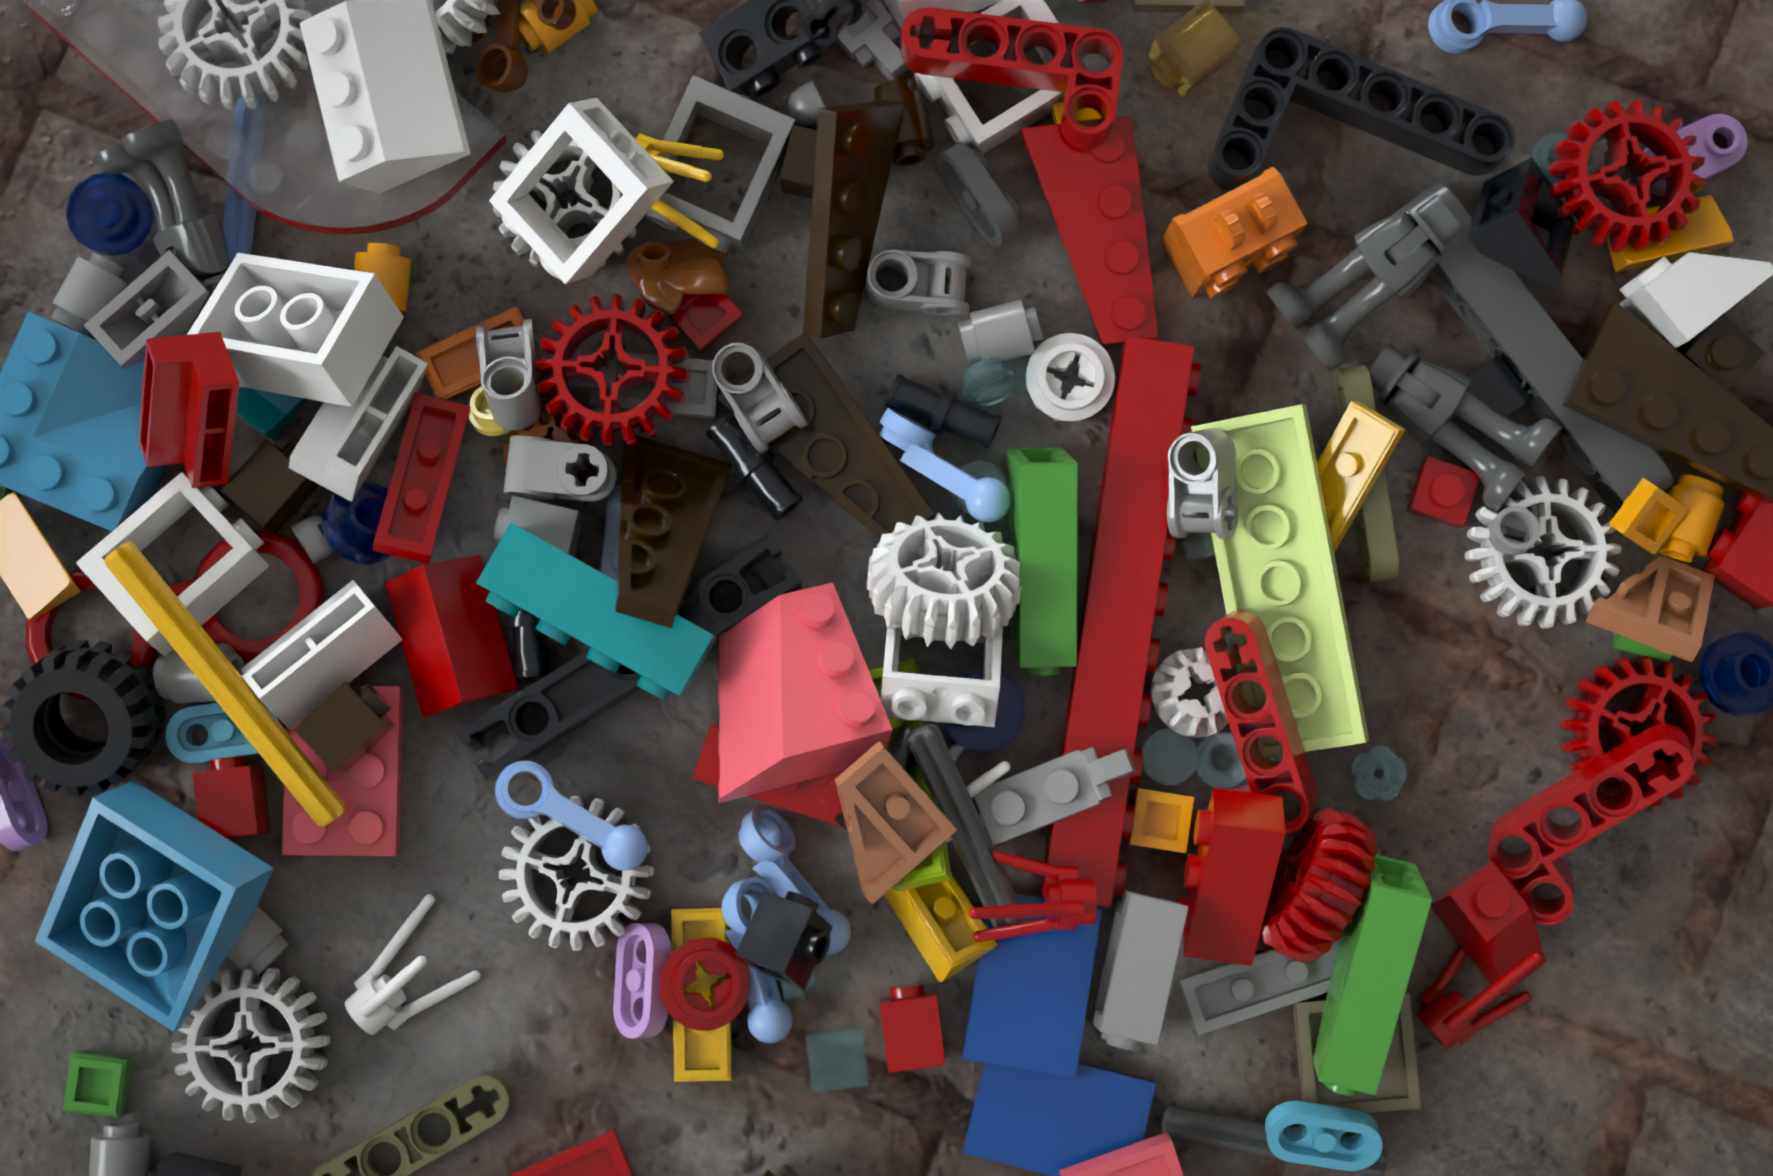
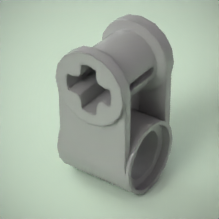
M896 249L884 250L877 254L869 264L865 280L866 294L872 303L886 310L915 311L943 317L966 316L970 312V305L965 302L967 270L973 267V258L967 254L948 251L927 253ZM893 268L903 274L906 285L899 291H886L877 283L876 275L883 269ZM945 275H948V291H947V294H945V292H944V289H945Z
M534 319L524 320L522 326L489 330L486 325L476 326V346L480 363L481 385L494 421L500 427L507 430L528 428L537 421L542 410L541 394L537 388V384L540 383V374L535 368L536 361L541 359V351Z
M731 343L716 353L712 362V374L715 382L733 408L734 415L744 433L760 454L768 450L769 442L794 426L802 429L808 425V421L783 382L779 381L766 358L758 350L744 343ZM737 356H750L755 365V373L752 379L743 385H733L727 375L729 363ZM781 411L780 414L776 415L769 421L762 424V422H764L765 420L769 419L770 417Z
M1207 428L1183 434L1175 439L1169 448L1167 458L1169 464L1167 525L1172 537L1185 538L1189 532L1216 533L1220 539H1231L1235 534L1239 511L1235 483L1236 451L1229 435L1220 429ZM1198 442L1205 445L1210 454V463L1206 470L1201 468L1194 458V449Z
M510 436L504 494L538 500H554L555 498L599 502L609 497L615 490L618 482L617 468L613 461L597 448L587 444L558 442L541 437ZM590 463L599 469L597 477H588L585 484L577 478L578 470H587Z

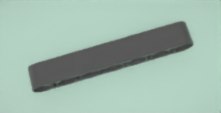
M1439 182L1433 183L1393 213L1391 216L1404 211L1408 214L1406 208L1412 205L1417 210L1437 194L1465 230L1444 245L1448 252L1444 256L1440 254V259L1428 277L1492 359L1497 355L1501 356L1532 399L1527 403L1539 419H1552L1562 427V430L1556 437L1557 442L1614 513L1618 512L1625 499L1633 492L1642 478L1664 492L1673 486L1674 480L1670 470L1653 448L1562 406L1583 362V358L1512 269L1479 253L1468 237L1473 218L1447 187Z

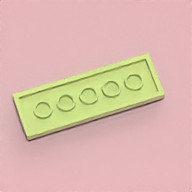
M1306 404L1191 426L1192 432L1207 428L1222 430L1229 435L1236 451L1235 483L1239 510L1237 528L1231 539H1220L1216 533H1211L1226 615L1233 611L1245 610L1254 613L1262 620L1305 752L1366 743L1369 741ZM1198 442L1195 446L1198 465L1206 470L1210 463V454L1206 446ZM1233 631L1230 632L1232 644H1237L1241 647L1247 643L1244 633L1234 634ZM1252 659L1245 665L1240 662L1236 665L1237 673L1250 665H1256L1255 661ZM1251 680L1243 681L1241 694L1244 700L1249 705L1255 707L1264 706L1266 695L1262 686ZM1268 735L1259 737V750L1265 758L1284 755L1283 747L1277 739Z

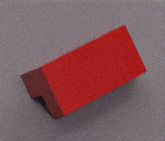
M220 332L146 339L138 442L147 467L183 463L192 488L228 484L240 382Z
M481 555L423 564L385 582L397 629L403 639L401 643L422 718L451 712L471 703L498 698L518 690L496 608L485 601L490 591L476 583L484 570Z

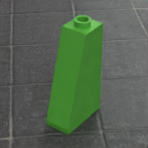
M1062 447L1007 448V487L1011 497L1008 509L1009 545L1014 546L1016 560L1021 562L1020 586L1022 587L1020 602L1016 605V610L1012 616L1013 656L1020 668H1028V673L1040 676L1060 674L1062 667H1077L1078 463Z
M1377 854L1374 857L1375 868L1369 876L1370 885L1365 889L1361 898L1362 904L1356 908L1352 916V923L1346 925L1339 940L1313 1056L1318 1081L1323 1082L1328 1089L1347 1096H1355L1358 1094V1091L1372 1095L1377 1093L1432 902V897L1416 864Z

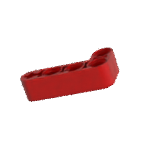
M931 7L919 8L911 12L904 20L901 29V55L906 66L913 72L929 76L1064 92L1061 132L1065 140L1075 148L1091 150L1101 146L1108 138L1117 110L1123 61L1122 46L1118 38L1111 32L1091 27ZM924 34L933 36L931 48L929 49L920 47L922 35ZM951 36L958 37L957 54L950 53ZM984 39L994 44L997 52L990 57L981 58L972 54L968 46L976 40ZM1040 46L1046 48L1052 54L1053 60L1047 64L1037 65L1031 63L1026 58L1024 52L1031 47ZM1087 54H1099L1107 60L1109 68L1102 72H1093L1084 67L1080 59ZM1081 108H1091L1100 114L1103 122L1096 127H1085L1076 121L1073 114Z
M1245 610L1233 611L1214 622L1207 630L1204 640L1210 666L1248 782L1232 787L1229 790L1274 796L1278 791L1293 793L1301 804V812L1298 815L1284 813L1286 835L1299 830L1315 812L1319 801L1318 791L1266 628L1262 620L1254 613ZM1231 631L1234 634L1244 633L1247 643L1241 647L1237 644L1228 645L1225 635ZM1252 659L1255 661L1256 665H1250L1235 673L1233 667L1240 662L1245 665ZM1251 680L1262 686L1266 695L1264 706L1255 707L1249 705L1244 700L1241 694L1243 681ZM1268 735L1280 742L1284 754L1282 760L1272 761L1261 754L1258 746L1260 736Z
M1670 724L1652 726L1501 815L1493 823L1489 834V862L1496 864L1530 908L1534 922L1541 925H1555L1563 922L1572 912L1574 907V878L1570 869L1561 858L1563 855L1672 793L1689 781L1694 769L1691 743L1687 735L1680 728ZM1662 749L1667 755L1675 754L1676 762L1668 765L1662 758L1655 760L1654 752ZM1646 771L1647 775L1646 781L1641 780L1640 773ZM1610 777H1619L1630 784L1629 790L1620 796H1608L1599 790L1598 786L1604 779ZM1569 807L1574 809L1580 815V818L1573 824L1559 825L1554 823L1548 815L1556 808ZM1518 836L1525 839L1529 843L1530 848L1520 854H1511L1506 852L1499 843L1504 838ZM1552 883L1557 885L1563 893L1558 898L1544 900L1535 895L1532 890L1539 884Z

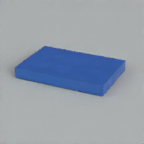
M1015 893L1020 904L1045 903V898ZM1097 908L1094 925H1077L1076 930H1052L995 940L997 946L977 960L961 1060L1076 1080L1101 920V908ZM1046 916L1021 918V922L1044 919ZM984 919V924L988 929L994 928L990 919Z
M1078 1062L1076 1080L983 1064L962 1153L1049 1176H1060L1058 1170L1143 1141L1156 1082Z

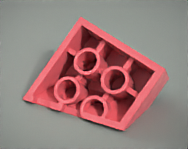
M833 582L779 595L719 635L717 641L718 756H720L718 804L846 770L878 741L886 748L893 729Z

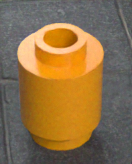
M525 0L520 5L519 38L531 52L539 47L543 53L548 55L590 25L589 18L598 12L595 2L593 0H573L576 6L574 21L568 28L556 30L542 23L538 18L537 8L530 0ZM560 5L555 8L554 17L557 15Z
M368 243L367 252L355 253L354 271L374 273L399 311L407 313L412 259L401 256L402 247L385 243Z
M1679 476L1677 484L1671 486L1667 494L1689 510L1660 547L1659 552L1682 562H1692L1694 556L1707 555L1725 503L1721 500L1724 489L1720 485L1698 476Z

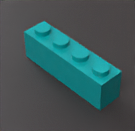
M511 522L476 582L490 591L485 600L487 603L515 618L521 608L540 618L535 628L539 632L565 646L571 636L590 646L585 656L586 658L615 674L621 664L641 675L636 683L638 687L664 701H667L671 692L683 698L686 696L718 639L713 634L677 615L671 629L615 612L616 580Z

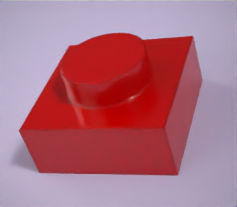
M685 294L679 309L674 314H668L701 354L744 319L743 314L726 294Z
M1427 456L1422 459L1406 511L1456 528L1464 527L1479 476L1472 470Z

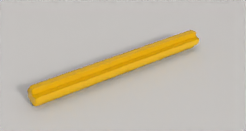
M129 541L108 554L104 559L108 569L318 826L323 827L340 817L346 810L345 803L265 704L257 697L244 678L137 546Z

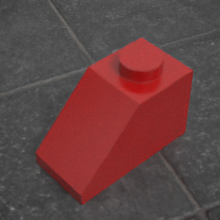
M1494 862L1471 871L1431 902L1430 907L1490 984L1494 983L1518 963L1520 964L1531 954L1538 952L1542 955V961L1499 996H1504L1546 962L1530 908Z

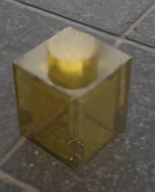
M1204 0L1154 39L1149 52V56L1152 59L1150 67L1157 79L1165 87L1171 88L1174 86L1180 95L1184 97L1233 59L1242 41L1210 1Z

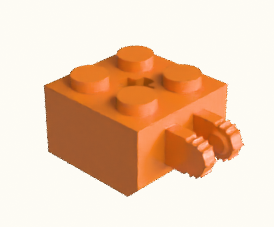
M1274 167L1263 171L1261 176L1185 215L1182 213L1172 218L1161 243L1191 299L1207 292L1210 299H1213L1236 287L1240 283L1238 278L1246 274L1249 269L1256 267L1260 274L1289 258L1287 253L1298 246L1296 238L1308 223L1282 175Z

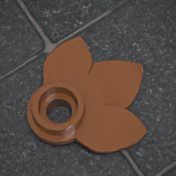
M685 239L671 245H665L661 242H647L635 247L627 255L626 271L632 278L634 285L640 289V298L648 306L656 310L659 309L664 313L674 314L679 309L685 294H726L728 292L727 276L723 267L719 264L728 257V252L723 253L703 245L697 239Z

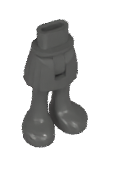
M174 119L164 120L124 136L121 139L122 143L105 149L94 157L100 170L104 173H129L140 181L154 211L158 233L154 236L153 242L160 256L162 257L170 250L209 292L207 299L200 309L201 312L228 269L227 248L218 214L204 215L198 204L183 151L184 140Z
M1437 194L1417 210L1411 205L1406 208L1408 214L1404 211L1385 218L1354 236L1357 247L1329 272L1315 281L1297 287L1288 282L1280 281L1276 282L1266 291L1282 314L1298 330L1326 303L1372 271L1375 276L1360 291L1330 316L1315 323L1301 334L1310 349L1330 372L1340 367L1345 360L1343 345L1349 333L1366 316L1394 295L1406 299L1414 292L1432 271L1441 257L1440 254L1444 256L1448 252L1444 245L1465 230Z
M1388 344L1368 370L1372 387L1381 393L1379 401L1383 405L1386 404L1396 420L1421 445L1433 440L1467 464L1484 484L1483 501L1485 505L1499 512L1508 496H1513L1515 487L1521 480L1524 482L1528 474L1513 463L1504 461L1491 453L1458 427L1452 419L1457 416L1501 444L1530 470L1544 456L1562 430V427L1552 419H1542L1532 426L1517 424L1497 413L1470 392L1471 379L1441 364L1421 358L1419 360L1420 356L1415 353L1407 357Z

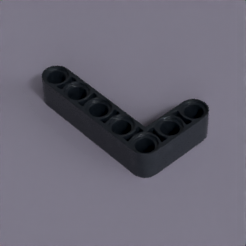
M1278 27L1265 33L1258 43L1209 156L1207 167L1213 182L1222 189L1232 191L1251 181L1264 162L1289 100L1473 176L1486 175L1494 170L1512 150L1515 135L1509 121L1497 113L1297 30ZM1272 50L1283 52L1289 58L1291 67L1286 69L1273 67L1267 61L1265 53ZM1323 71L1332 72L1339 78L1342 88L1335 91L1327 90L1319 83L1317 73ZM1378 92L1387 96L1391 101L1392 111L1381 112L1373 108L1369 102L1368 94ZM1253 99L1263 102L1269 109L1270 117L1261 120L1251 117L1245 110L1244 102ZM1428 113L1439 118L1443 126V133L1435 134L1427 131L1421 124L1420 115ZM1478 134L1487 137L1493 144L1494 154L1485 155L1478 152L1473 146L1472 135ZM1229 149L1240 150L1248 158L1249 167L1243 170L1232 169L1224 161L1223 152Z

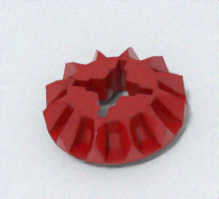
M712 937L689 939L677 950L669 953L668 961L663 971L658 975L661 989L660 1000L675 1021L690 1029L709 1031L725 1026L741 1012L750 991V974L747 964L735 955L737 950L733 946ZM696 962L709 975L725 974V976L718 978L717 982L710 986L711 996H709L711 1006L701 993L683 992L684 989L689 988V984L697 980L696 970L698 968Z

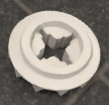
M1076 333L1059 334L1045 340L1030 357L1026 370V389L1035 407L1055 421L1080 422L1099 413L1111 397L1115 384L1114 366L1107 351L1092 338ZM1074 357H1078V377L1084 379L1085 383L1093 385V387L1087 385L1084 387L1074 386L1071 393L1067 394L1066 399H1061L1060 397L1063 392L1060 390L1062 381L1055 378L1054 374L1046 372V370L1065 372L1068 365L1072 364Z
M1203 647L1179 650L1168 656L1159 665L1153 676L1151 695L1155 711L1166 726L1180 735L1201 738L1219 732L1229 723L1207 653ZM1189 677H1193L1197 684L1207 683L1208 685L1213 683L1214 688L1203 697L1206 706H1201L1197 699L1190 701L1185 699L1179 702L1177 697L1185 694L1184 691L1191 687Z

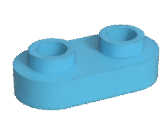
M218 703L181 709L172 716L166 727L165 739L170 752L179 760L187 763H207L214 759L236 756L246 757L259 754ZM269 709V711L274 715V717L284 728V723ZM198 725H203L208 731L207 741L201 746L196 745L192 739V732Z
M1288 1101L1274 1107L1265 1120V1132L1269 1149L1277 1158L1286 1162L1343 1171H1360L1373 1165L1382 1153L1383 1143L1377 1122L1372 1116L1360 1110L1303 1101ZM1293 1124H1300L1299 1126L1293 1128L1287 1127ZM1346 1132L1356 1133L1352 1136H1343Z

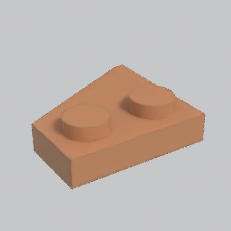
M1660 555L1647 564L1641 574H1633L1624 580L1615 594L1606 600L1603 597L1597 599L1587 615L1586 622L1653 647L1662 653L1671 654L1693 662L1702 646L1715 575Z
M880 741L835 779L862 892L871 904H874L957 831L953 823Z

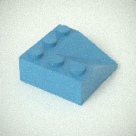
M27 312L0 372V485L109 531H113L156 494L168 466L147 467L138 442L144 361L142 360L127 368H123L97 340Z
M133 780L92 798L35 942L175 1032L182 1027L253 917L274 868Z

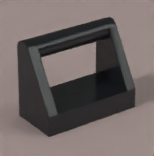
M1533 157L1484 182L1468 237L1480 254L1547 287H1553L1558 285L1562 279L1572 238L1571 229L1575 224V219L1572 214L1563 218L1557 217V211L1564 205V202L1561 198L1549 196L1550 188L1553 186ZM1531 223L1549 231L1547 244H1545Z

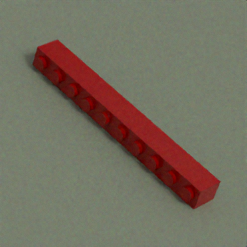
M1127 336L1121 348L1077 639V667H1073L1060 757L1078 749L1083 751L1094 747L1099 759L1126 749L1129 752L1136 772L1109 782L1108 784L1113 796L1102 800L1101 805L1049 825L1044 863L1061 867H1078L1079 879H1094L1097 890V906L1111 908L1112 896L1121 897L1125 885L1127 864L1118 862L1121 839H1131L1135 818V807L1126 805L1129 783L1138 784L1142 771L1143 751L1134 749L1137 728H1147L1151 711L1152 695L1143 694L1146 671L1155 672L1159 657L1160 639L1151 638L1154 616L1163 617L1168 596V583L1159 582L1162 560H1172L1176 537H1172L1167 525V504L1169 499L1168 452L1175 439L1183 434L1192 432L1193 418L1184 417L1187 396L1195 397L1197 394L1201 373V363L1192 362L1194 346ZM1042 876L1039 895L1045 897L1046 885L1057 884V879Z

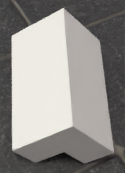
M397 346L389 358L382 355L353 407L327 402L322 404L291 453L288 468L352 502L413 403L415 392L419 393L428 363Z
M352 580L240 670L244 674L242 677L257 697L291 730L314 712L344 682L350 683L403 639L355 581Z

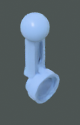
M1444 0L1431 12L1428 29L1432 40L1441 50L1450 54H1463L1476 46L1483 39L1484 35L1488 33L1548 34L1556 41H1571L1582 34L1587 25L1588 18L1585 7L1578 0H1554L1549 5L1497 4L1488 0H1482L1480 3H1477L1475 0ZM1452 11H1459L1468 18L1471 26L1470 34L1462 33L1455 28L1451 19Z
M887 407L880 420L883 428L879 435L905 451L900 459L902 463L964 499L968 512L978 521L986 523L995 522L1007 513L1011 497L1008 488L1003 482L992 477L976 479L936 455L932 449V441L936 436L935 433L911 418Z
M532 761L514 762L507 766L499 775L495 785V797L499 807L507 815L516 819H531L540 814L546 815L600 847L605 861L612 868L620 871L633 870L645 860L648 852V843L645 835L638 828L631 825L614 827L562 796L554 788L548 771L538 763ZM528 773L538 779L541 785V796L536 803L522 806L516 804L510 798L508 784L515 775Z
M766 805L755 807L742 819L741 828L738 833L740 844L745 852L752 859L759 862L752 869L769 883L770 887L779 897L785 898L787 892L792 891L818 903L817 913L833 926L830 932V946L826 955L842 951L849 943L851 937V926L848 919L841 912L830 909L788 859L789 853L795 848L796 838L786 818L772 807Z
M758 877L735 882L728 889L722 900L723 918L732 929L725 931L736 950L750 923L743 915L741 909L742 896L744 895L751 905L752 919L764 891L776 895L769 883ZM747 964L750 974V991L747 999L750 1007L747 1018L748 1028L751 1034L761 1042H779L789 1034L792 1028V1012L788 1005L781 1000L775 978L756 972Z

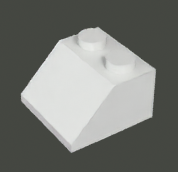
M1690 252L1671 264L1664 256L1619 289L1626 297L1619 304L1676 349L1690 341L1773 275V265L1765 261Z

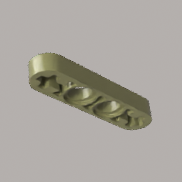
M1366 365L1335 369L1334 394L1338 421H1341L1351 401H1359L1376 412L1371 377ZM1384 466L1354 518L1359 558L1363 576L1367 583L1397 580L1399 575L1398 549Z
M495 1073L476 1075L326 1162L312 1176H328L327 1173L329 1172L332 1176H345L357 1168L350 1160L353 1156L357 1157V1164L362 1176H408L502 1120L509 1113L513 1104L511 1086L503 1077ZM481 1085L486 1092L495 1089L500 1097L493 1104L496 1113L490 1115L486 1108H482L469 1115L465 1120L472 1126V1129L465 1131L461 1114L449 1100L457 1098L458 1108L460 1109L476 1099L478 1096L476 1086ZM440 1113L449 1120L451 1135L446 1143L434 1145L423 1138L420 1130L421 1122L427 1114ZM389 1142L399 1149L401 1164L396 1172L385 1174L375 1169L371 1161V1152L376 1144Z

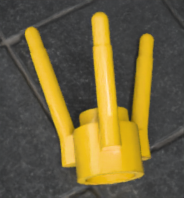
M639 134L637 138L634 137L664 171L703 182H709L712 179L709 171L664 158L661 153L717 161L722 160L724 157V153L720 149L657 140L643 134ZM658 199L651 207V209L709 247L717 248L719 246V240L661 199Z

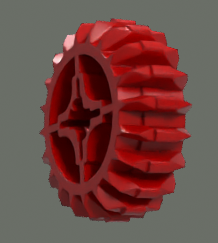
M1641 99L1632 101L1626 110L1623 109L1617 100L1610 102L1604 108V113L1598 108L1590 109L1583 116L1584 123L1575 121L1567 128L1566 134L1569 140L1562 139L1554 148V153L1562 160L1551 164L1548 174L1562 181L1550 188L1549 196L1566 198L1567 203L1558 209L1557 217L1563 218L1572 213L1578 221L1571 229L1572 234L1579 235L1588 228L1593 231L1590 237L1591 247H1599L1609 237L1613 253L1622 252L1626 249L1628 243H1630L1635 252H1642L1650 246V241L1656 245H1662L1671 238L1670 230L1679 232L1687 226L1689 220L1685 214H1691L1696 211L1701 203L1692 193L1702 190L1707 180L1692 173L1704 165L1706 157L1689 155L1688 149L1696 144L1697 136L1691 135L1681 139L1677 134V131L1682 126L1683 118H1675L1669 124L1662 122L1664 115L1663 106H1655L1645 115ZM1606 139L1608 150L1604 153L1605 167H1601L1594 174L1587 175V161L1594 143ZM1639 143L1650 149L1655 156L1646 154L1640 148ZM1624 168L1626 169L1624 175L1630 172L1633 178H1641L1632 185H1629V179L1624 182L1620 175L1612 176ZM1660 179H1665L1666 189L1662 204L1655 214L1648 216L1646 203L1651 200L1649 186H1652ZM1597 197L1608 199L1614 205L1616 212L1608 209Z
M621 294L613 295L610 310L603 309L599 296L590 297L592 313L584 316L580 307L573 304L569 307V312L575 322L570 327L557 318L552 322L553 329L561 336L560 341L542 338L540 342L541 348L547 353L554 355V359L537 360L535 368L538 372L545 375H553V377L542 380L537 384V388L541 395L558 394L548 402L545 408L551 416L568 410L560 423L564 431L570 432L583 422L580 430L582 442L589 444L594 439L597 429H601L602 444L605 448L613 447L615 431H622L627 445L633 446L636 445V436L633 428L642 425L645 433L650 438L657 435L655 425L650 420L655 414L667 423L673 421L674 415L672 411L664 405L666 400L676 404L684 403L686 398L684 392L671 385L672 383L688 382L690 380V373L687 369L672 365L686 360L688 352L686 347L676 346L668 348L680 337V333L676 326L667 327L658 332L665 320V315L661 310L657 309L645 320L643 319L646 309L644 300L637 298L632 303L629 312H625L624 299ZM607 330L604 333L603 344L597 352L586 356L578 355L577 360L571 359L575 350L585 339L597 332ZM625 330L642 336L654 347L659 356V365L646 364L645 360L632 358L626 354ZM615 349L623 370L627 372L624 377L618 374L620 380L612 383L611 394L608 381L603 372H600V368L603 365L608 368L606 362L614 360ZM568 377L580 378L582 382L593 383L600 388L601 413L587 409L573 398L568 385ZM648 382L656 383L651 394L640 405L627 412L619 413V409H622L623 397L628 390L636 386H648Z
M1648 656L1638 657L1634 666L1628 657L1617 658L1614 660L1613 670L1605 664L1598 665L1593 669L1596 683L1587 678L1580 679L1576 683L1579 692L1585 699L1571 697L1565 701V706L1577 713L1576 719L1561 720L1559 724L1560 728L1565 731H1574V741H1565L1560 747L1563 752L1578 751L1580 758L1573 761L1569 766L1572 773L1604 755L1599 741L1598 728L1609 735L1614 749L1634 737L1630 735L1631 727L1624 724L1642 722L1644 726L1640 729L1645 730L1658 724H1665L1664 715L1667 706L1673 714L1676 727L1680 728L1687 735L1691 743L1694 766L1710 767L1713 763L1708 755L1701 752L1702 746L1716 745L1718 741L1715 735L1704 734L1703 724L1715 722L1717 716L1710 712L1700 713L1698 706L1705 703L1708 695L1704 691L1688 694L1687 691L1692 685L1693 677L1689 674H1681L1673 679L1674 664L1668 661L1661 662L1655 669L1652 658ZM1628 686H1637L1645 689L1642 698L1634 700L1631 708L1626 713L1620 710L1611 711L1604 708L1617 692ZM1662 749L1654 752L1655 754H1666ZM1675 754L1668 755L1671 757L1667 762L1668 765L1676 762ZM1694 769L1689 781L1685 785L1697 786L1701 782L1699 775ZM1619 777L1604 779L1598 786V788H1601L1604 785L1602 792L1608 796L1623 795L1630 788V784ZM1678 788L1666 795V797L1670 800L1683 798V788ZM1664 797L1649 805L1648 807H1661Z
M1330 807L1326 810L1318 811L1312 818L1307 820L1301 831L1294 834L1292 843L1287 850H1284L1283 857L1277 866L1260 933V938L1264 939V943L1275 948V952L1291 960L1295 958L1303 963L1308 961L1313 963L1321 955L1329 952L1333 942L1341 939L1346 925L1352 923V916L1356 908L1362 904L1361 898L1363 893L1370 885L1369 876L1375 868L1374 857L1377 854L1375 832L1365 826L1358 818L1344 811L1340 813Z

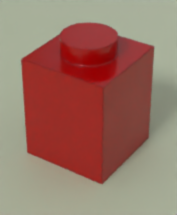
M244 756L210 760L211 771L192 773L198 821L227 839L272 833L263 766H245Z
M923 983L890 987V997L879 998L888 1073L946 1065L936 992H924Z

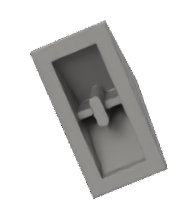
M168 250L83 326L121 367L127 368L145 359L146 339L186 335L207 299L209 292L180 260Z

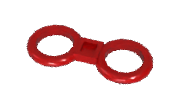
M253 531L264 542L256 552L258 554L268 553L276 556L292 569L299 585V605L292 621L280 633L264 640H247L234 635L222 623L218 612L201 626L215 644H229L236 654L242 658L244 663L252 661L323 604V581L316 564L312 563L307 552L295 540L272 531ZM226 540L220 541L200 561L193 580L168 586L178 597L232 550V546ZM80 568L69 572L80 589V593L86 590H99ZM65 602L31 622L27 618L25 648L33 665L54 650L51 644V626L57 611ZM134 628V640L129 652L135 656L130 663L137 669L143 664L149 668L156 649L147 643ZM63 693L79 700L90 699L78 693Z

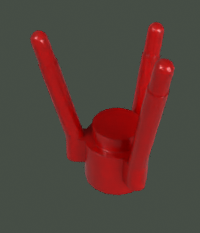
M994 850L991 852L994 862L1057 879V884L1046 885L1045 903L974 907L968 913L971 919L1046 916L1044 919L976 931L973 934V939L976 942L1000 940L1052 930H1076L1077 925L1095 924L1097 912L1096 883L1094 879H1079L1078 867L1055 866L1023 856Z
M1459 945L1435 983L1419 997L1427 1007L1416 1016L1447 1050L1457 1041L1462 1045L1477 1031L1529 1002L1531 999L1530 993L1523 991L1478 1016L1477 1014L1479 1010L1542 961L1540 953L1535 952L1467 1003L1456 990H1453L1448 996L1443 994L1468 957V954Z

